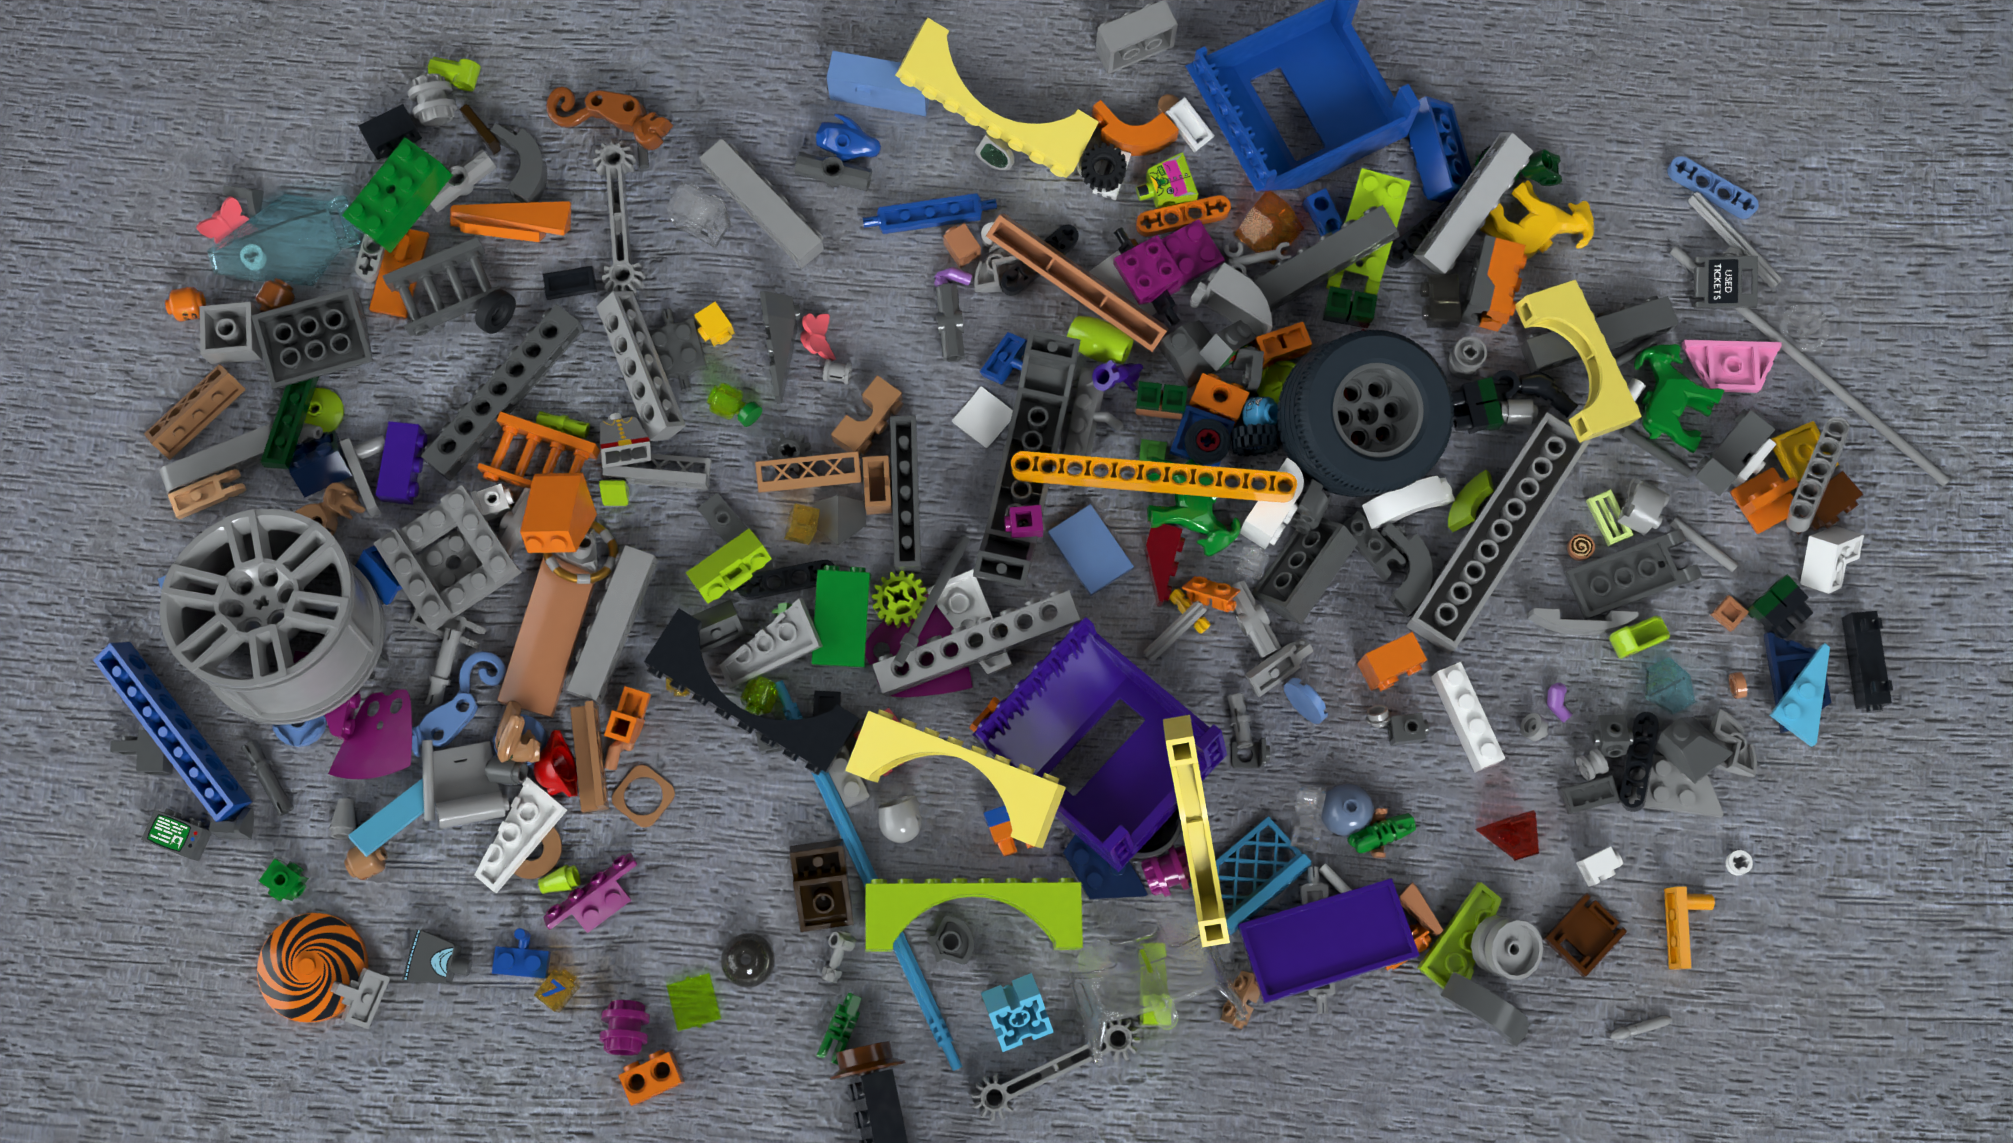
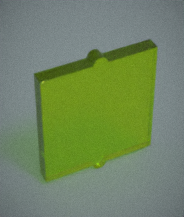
M710 973L693 978L687 976L683 981L666 985L678 1032L693 1027L702 1028L703 1024L722 1019Z

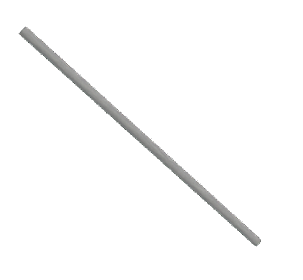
M1677 246L1669 253L1693 274L1695 267H1701L1698 264H1694V260ZM1734 308L1770 340L1782 342L1781 349L1939 484L1944 486L1950 480L1948 476L1750 308Z

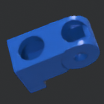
M1326 188L1305 198L1302 206L1316 225L1320 237L1330 232L1334 234L1342 229L1343 223Z

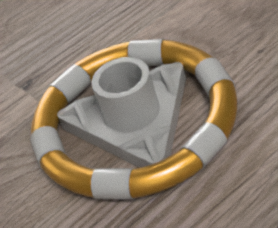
M593 521L576 552L543 553V557L547 566L558 577L576 584H590L604 579L613 571L615 559L619 552L617 542L611 532L600 523ZM595 532L601 536L609 548V557L600 570H598ZM554 556L591 574L571 573L562 568Z

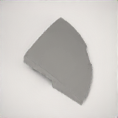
M998 244L992 246L989 249L990 255L984 263L980 261L977 266L974 278L975 292H1002L1000 287L1002 275L1020 260ZM1017 269V278H1015L1013 281L1007 279L1008 287L1011 285L1017 287L1016 282L1020 277H1023V280L1025 281L1024 276L1021 275L1019 269Z
M1721 709L1717 710L1708 730L1728 747L1733 754L1716 768L1738 775L1755 777L1757 771L1756 753L1753 744L1747 746L1746 738L1742 735L1745 729L1730 714Z

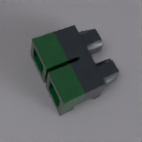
M1330 286L1323 320L1368 329L1374 319L1378 295L1355 291L1351 301L1353 290Z
M1492 377L1462 384L1459 390L1452 392L1453 407H1462L1463 414L1453 417L1455 431L1468 430L1469 434H1473L1481 430H1499L1503 425L1504 419L1499 401H1496L1498 397Z
M1788 574L1776 581L1747 608L1749 611L1748 615L1760 621L1767 633L1773 630L1782 639L1788 637L1796 629L1787 619L1791 614L1799 623H1802L1813 614V611L1805 602L1809 597Z

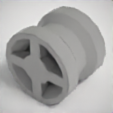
M1596 748L1591 750L1589 755H1581L1576 758L1577 767L1587 781L1594 779L1598 773L1604 774L1609 771L1606 759Z

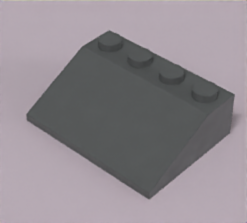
M352 288L251 315L272 389L373 362L366 317L359 293Z

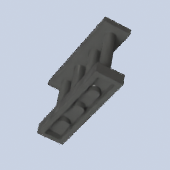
M478 237L383 275V279L391 292L397 291L400 293L412 321L404 325L410 336H422L428 333L430 328L478 309L482 300L490 292L501 289L499 286L492 288L479 259L482 254H485V251ZM465 261L470 262L483 291L468 298L456 270L457 265ZM441 271L447 273L459 300L458 303L446 308L432 279L434 274ZM417 281L423 282L435 309L434 313L422 318L409 291L410 284Z

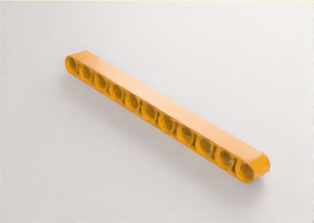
M1020 451L1014 454L1011 459L1012 474L1017 480L1024 482L1280 503L1291 501L1297 488L1295 476L1287 472ZM1021 462H1026L1030 465L1028 469L1023 471L1016 468ZM1047 464H1051L1056 467V469L1050 473H1047L1042 470V468ZM1074 466L1082 469L1077 475L1069 473L1068 470ZM1102 468L1108 474L1104 477H1099L1094 472ZM1123 471H1131L1134 476L1130 479H1124L1120 474ZM1150 473H1157L1160 478L1157 481H1150L1146 476ZM1176 475H1182L1186 478V481L1176 483L1172 478ZM1208 477L1212 480V484L1202 485L1199 479ZM1229 479H1234L1239 485L1231 488L1225 482ZM1259 481L1265 485V488L1257 490L1251 484ZM1282 483L1288 484L1291 490L1283 492L1278 488V485Z

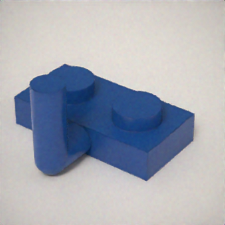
M1007 332L980 370L982 376L1002 385L1014 368L1021 371L1023 365L1021 357L1025 353L1027 340Z
M521 928L515 930L514 936L519 939L518 948L495 946L492 974L548 978L551 952L530 950L531 934L528 930Z

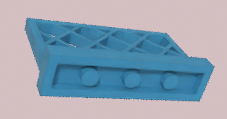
M1269 816L1216 860L1219 880L1234 881V895L1221 894L1222 899L1233 900V909L1225 915L1230 935L1238 930V924L1249 921L1251 917L1256 915L1303 875L1308 867H1311L1312 861L1305 853H1301ZM1269 826L1275 832V843L1259 842V834L1265 827ZM1256 836V841H1250ZM1278 837H1279L1284 843H1278ZM1244 845L1256 846L1255 860L1240 859V849ZM1259 846L1275 847L1274 861L1258 860ZM1277 848H1289L1295 857L1289 862L1277 861ZM1236 853V858H1230L1233 854ZM1224 862L1236 863L1235 877L1219 876L1220 865ZM1239 863L1255 864L1254 878L1238 877ZM1257 865L1274 866L1273 875L1269 879H1258ZM1276 866H1283L1276 872ZM1237 881L1253 883V892L1249 896H1237ZM1256 883H1263L1256 889ZM1236 900H1242V902L1236 906Z

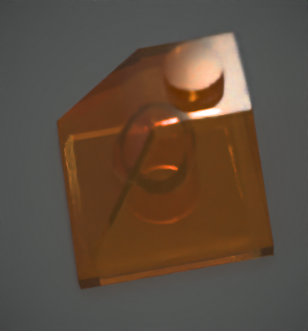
M1266 191L1252 207L1234 236L1256 253L1276 250L1278 245L1284 242L1291 245L1304 230V227L1286 201L1273 191ZM1272 260L1268 262L1274 265L1278 260Z

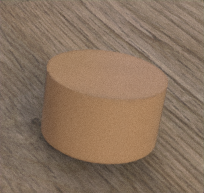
M1172 94L1163 95L1158 101V114L1168 111L1179 102V99Z

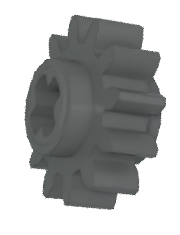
M793 431L789 433L787 438L781 432L779 434V442L771 439L774 449H767L768 455L771 456L769 460L787 459L789 456L786 455V452L790 450L794 454L791 458L813 456L812 453L806 452L812 447L810 443H804V435L802 434L796 439ZM802 462L807 467H809L807 462ZM791 463L785 472L790 476L791 471H795L800 476L799 468L802 466L799 463ZM780 464V465H777V466L780 467V468L783 470V468H784L787 464Z

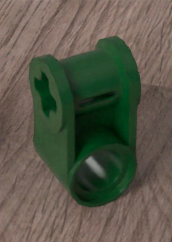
M1546 149L1532 153L1529 156L1528 164L1521 170L1526 178L1532 179L1542 186H1555L1562 182L1558 166L1561 161L1560 156Z

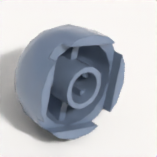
M1347 783L1336 785L1326 792L1321 801L1320 816L1322 822L1329 831L1337 835L1349 837V835L1365 829L1373 819L1374 806L1372 799L1366 790L1358 785Z

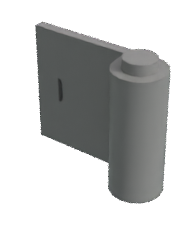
M490 741L433 752L434 798L440 829L504 817L505 811L510 810L507 794L502 795L498 783L490 782L485 773L486 764L493 757Z

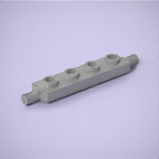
M1318 867L1307 868L1308 883L1300 887L1301 905L1329 897L1328 885L1319 883ZM1335 983L1307 991L1308 996L1314 997L1317 1000V1014H1329L1327 997L1336 994Z

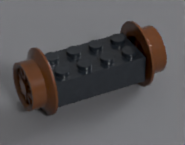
M890 1041L837 1052L839 1070L829 1077L830 1080L853 1075L858 1076L850 1079L851 1084L848 1085V1094L850 1100L855 1102L856 1112L853 1113L855 1127L860 1129L862 1137L859 1143H908L893 1069L879 1072L880 1069L906 1063L905 1060L893 1057Z

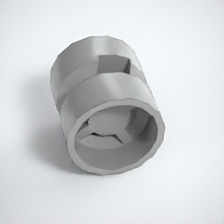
M1468 336L1460 339L1448 356L1447 366L1449 371L1457 378L1462 379L1475 375L1487 357L1485 344L1477 337Z

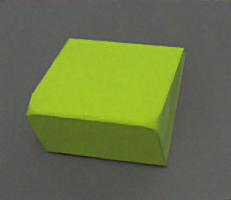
M624 480L599 481L603 505L627 506L629 504V487Z

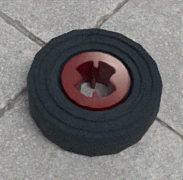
M1202 419L1195 422L1189 427L1185 436V449L1188 455L1195 462L1202 465H1212L1220 462L1227 455L1231 446L1227 428L1221 422L1214 419ZM1206 436L1211 437V442L1214 441V444H1210L1209 447H1205L1204 442L1201 443V440H1205Z

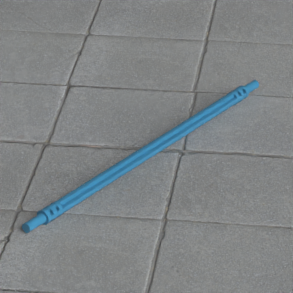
M783 680L773 684L783 705L782 711L786 720L803 719L796 702L793 703ZM820 772L818 776L812 773L865 887L866 884H871L872 879H878L829 773L824 775ZM902 931L893 943V950L938 1047H942L952 1071H955L963 1066L952 1045L954 1040Z

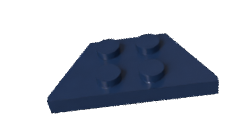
M1770 632L1763 636L1775 705H1777L1817 649L1806 648L1798 642L1781 639ZM1827 675L1822 709L1831 704ZM1779 723L1780 733L1789 731Z
M1076 834L1064 850L1063 855L1076 878L1081 882V887L1089 900L1145 897L1148 895L1130 862L1118 872Z

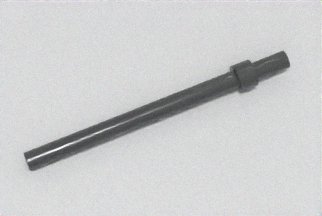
M961 535L909 633L903 636L900 642L901 648L893 660L895 665L902 667L910 651H914L919 642L918 636L970 542L969 537Z

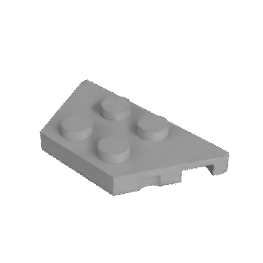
M1654 755L1646 802L1643 808L1717 818L1723 817L1722 808L1708 774L1694 784L1665 756ZM1640 768L1633 779H1642L1645 776V771ZM1632 786L1631 797H1626L1629 799L1630 804H1634L1635 800H1640L1636 794L1637 787Z

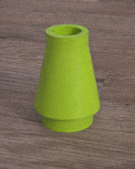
M567 864L549 875L538 879L539 889L542 894L575 890L581 884L577 867Z

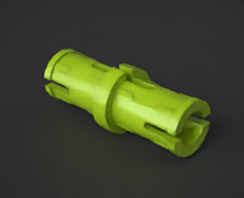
M539 411L536 418V424L584 439L587 438L590 431V423L573 420L564 414L559 416Z

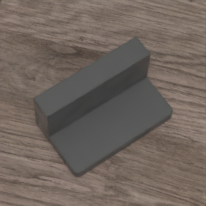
M732 600L692 615L701 621L703 625L699 632L702 653L746 635Z

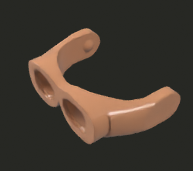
M1375 809L1369 826L1375 824L1376 821L1385 820L1388 809ZM1380 846V849L1369 851L1373 858H1386L1384 846Z

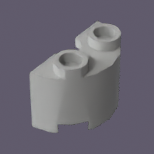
M1635 477L1631 479L1627 491L1629 496L1621 509L1617 522L1645 535L1651 528L1657 529L1663 520V516L1660 513L1668 503L1670 494Z

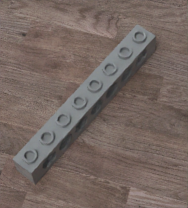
M1064 589L1054 591L1049 594L1050 598L1042 601L1039 598L1030 600L1025 603V607L1015 610V608L1006 609L1000 612L1001 616L994 619L990 617L982 618L975 622V626L967 629L966 626L958 627L951 631L952 635L944 638L941 635L929 638L927 644L920 647L916 646L914 651H910L904 662L909 664V671L905 675H898L897 673L898 666L893 663L896 656L887 654L879 657L878 662L872 665L882 694L886 697L1071 628L1076 622H1080L1081 619L1070 590L1066 592ZM1048 608H1055L1057 610V616L1052 620L1044 618V612ZM1024 617H1030L1033 620L1031 627L1028 629H1021L1019 627V622ZM1000 626L1008 628V633L1004 638L995 637V630ZM976 635L982 636V645L977 648L971 647V639ZM958 645L959 650L955 656H946L948 646ZM933 654V663L929 666H923L921 663L923 656Z

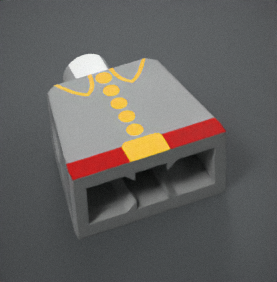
M613 413L608 417L607 421L600 423L602 468L651 461L650 439L636 417L623 418L620 413Z

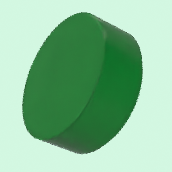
M749 402L740 410L737 419L744 427L751 426L761 416L762 408L756 402Z

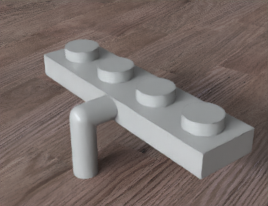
M1096 367L1081 368L1064 450L1065 455L1091 457L1098 422H1106L1117 431L1123 428V422L1110 412H1100L1104 391L1098 390L1093 384L1092 374Z

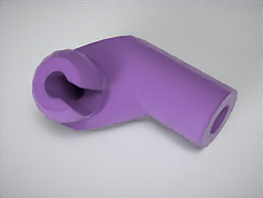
M950 267L936 273L934 285L938 287L941 284L956 281L968 286L972 274Z
M1555 683L1548 690L1547 706L1564 723L1573 714L1564 706V697L1567 692L1566 686L1563 683Z

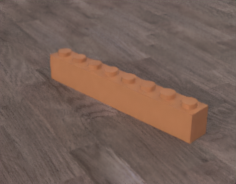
M1005 213L998 216L986 234V237L1151 352L1156 349L1161 339L1169 330L1166 325Z

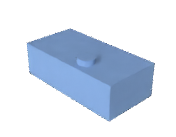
M832 51L827 73L830 100L921 116L927 115L930 99L922 94V91L915 87L906 86L900 81V78L895 76L901 65L900 62Z

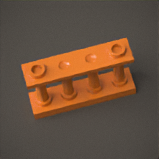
M500 411L496 421L503 428L502 431L504 433L490 466L479 463L477 468L483 474V478L491 482L497 483L498 480L522 488H531L532 481L524 478L536 446L541 441L550 444L551 447L541 474L553 473L561 452L565 450L574 452L573 455L575 456L569 473H580L585 460L589 458L597 460L600 449L596 443ZM518 433L526 436L528 441L514 474L500 470L513 436H517Z

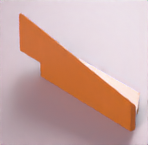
M571 202L452 205L450 208V226L460 227V231L468 234L540 242L546 237V233L565 235L571 230Z

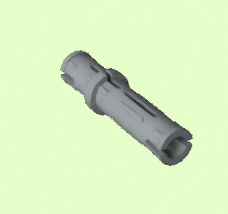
M445 627L434 674L430 675L429 679L431 685L427 700L425 701L427 705L431 704V706L439 707L443 703L447 685L451 684L449 677L462 634L461 630Z

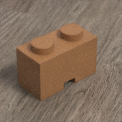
M888 455L862 457L867 515L892 513Z

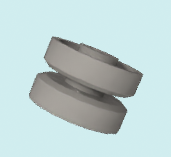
M1494 915L1486 918L1477 926L1472 937L1471 949L1477 965L1487 973L1499 975L1507 979L1520 980L1529 977L1536 971L1542 960L1543 943L1539 932L1530 923L1506 916Z

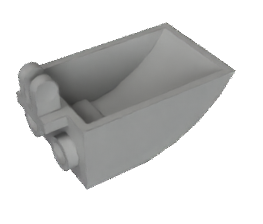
M1223 263L1220 269L1215 268L1207 280L1209 281L1207 285L1200 281L1191 296V307L1197 308L1203 301L1205 306L1232 323L1241 320L1249 325L1257 337L1271 332V311L1262 291L1250 278L1226 263Z

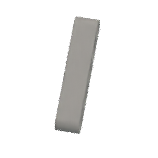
M1832 417L1826 422L1791 502L1786 523L1790 530L1794 532H1804L1810 527L1842 453L1850 428L1849 422L1842 417ZM1806 493H1809V494H1812L1813 496L1810 497V496H1807V495H1805V494H1806ZM1796 514H1801L1805 517H1797Z
M273 424L265 425L163 466L159 472L167 494L214 474L219 475L234 469L241 471L259 464Z

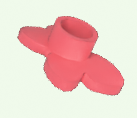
M231 196L224 201L221 210L216 211L211 218L199 222L196 228L204 236L214 238L215 243L219 247H226L231 242L232 233L247 229L250 225V219L241 214L242 208L239 202Z
M811 313L805 315L802 319L805 330L800 335L803 346L812 354L818 353L824 359L836 360L829 344L825 340L830 318L829 314H820L815 317Z

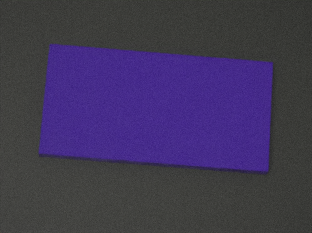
M1392 878L1238 924L1263 1004L1420 956Z

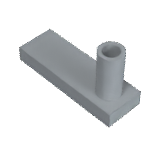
M378 436L355 446L350 438L340 441L367 511L371 517L381 514L360 460L383 452L384 436Z

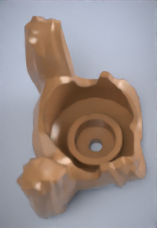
M516 701L508 702L497 730L495 747L498 750V759L500 762L510 760L515 762H538L541 744L529 729L522 735L525 720L520 715L521 705Z

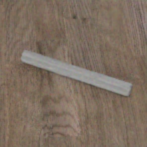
M1699 191L1695 192L1688 199V203L1731 247L1742 251V256H1758V275L1771 288L1776 287L1783 280L1782 276Z

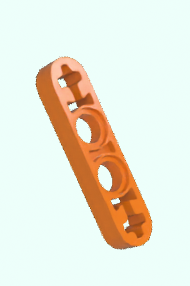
M1217 195L1145 211L1136 220V230L1144 237L1177 231L1198 220L1189 216L1188 211L1192 208L1201 210L1202 216L1198 219L1203 225L1222 221L1228 217L1231 203L1225 196ZM1216 204H1220L1221 207H1224L1223 212H1219L1218 209H1214ZM1206 205L1208 206V210H1210L1209 216H1207ZM1169 213H1173L1178 217V222L1168 224L1164 217ZM1157 216H1160L1161 227L1158 226L1159 222H1157ZM1144 220L1152 223L1150 229L1143 225Z

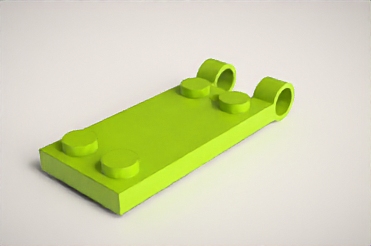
M1361 168L1345 223L1352 219L1355 221L1364 216V212L1373 206L1378 208L1383 205L1397 228L1411 181ZM1393 241L1360 259L1363 261L1361 267H1357L1355 262L1328 278L1326 288L1329 289L1330 286L1340 288L1344 270L1368 276L1364 292L1377 295Z

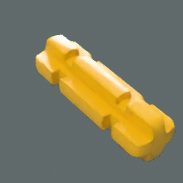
M1179 588L1170 594L1169 600L1174 605H1178L1177 609L1182 614L1193 604L1188 598H1185V594ZM1200 617L1193 627L1201 634L1210 627V622L1205 617Z

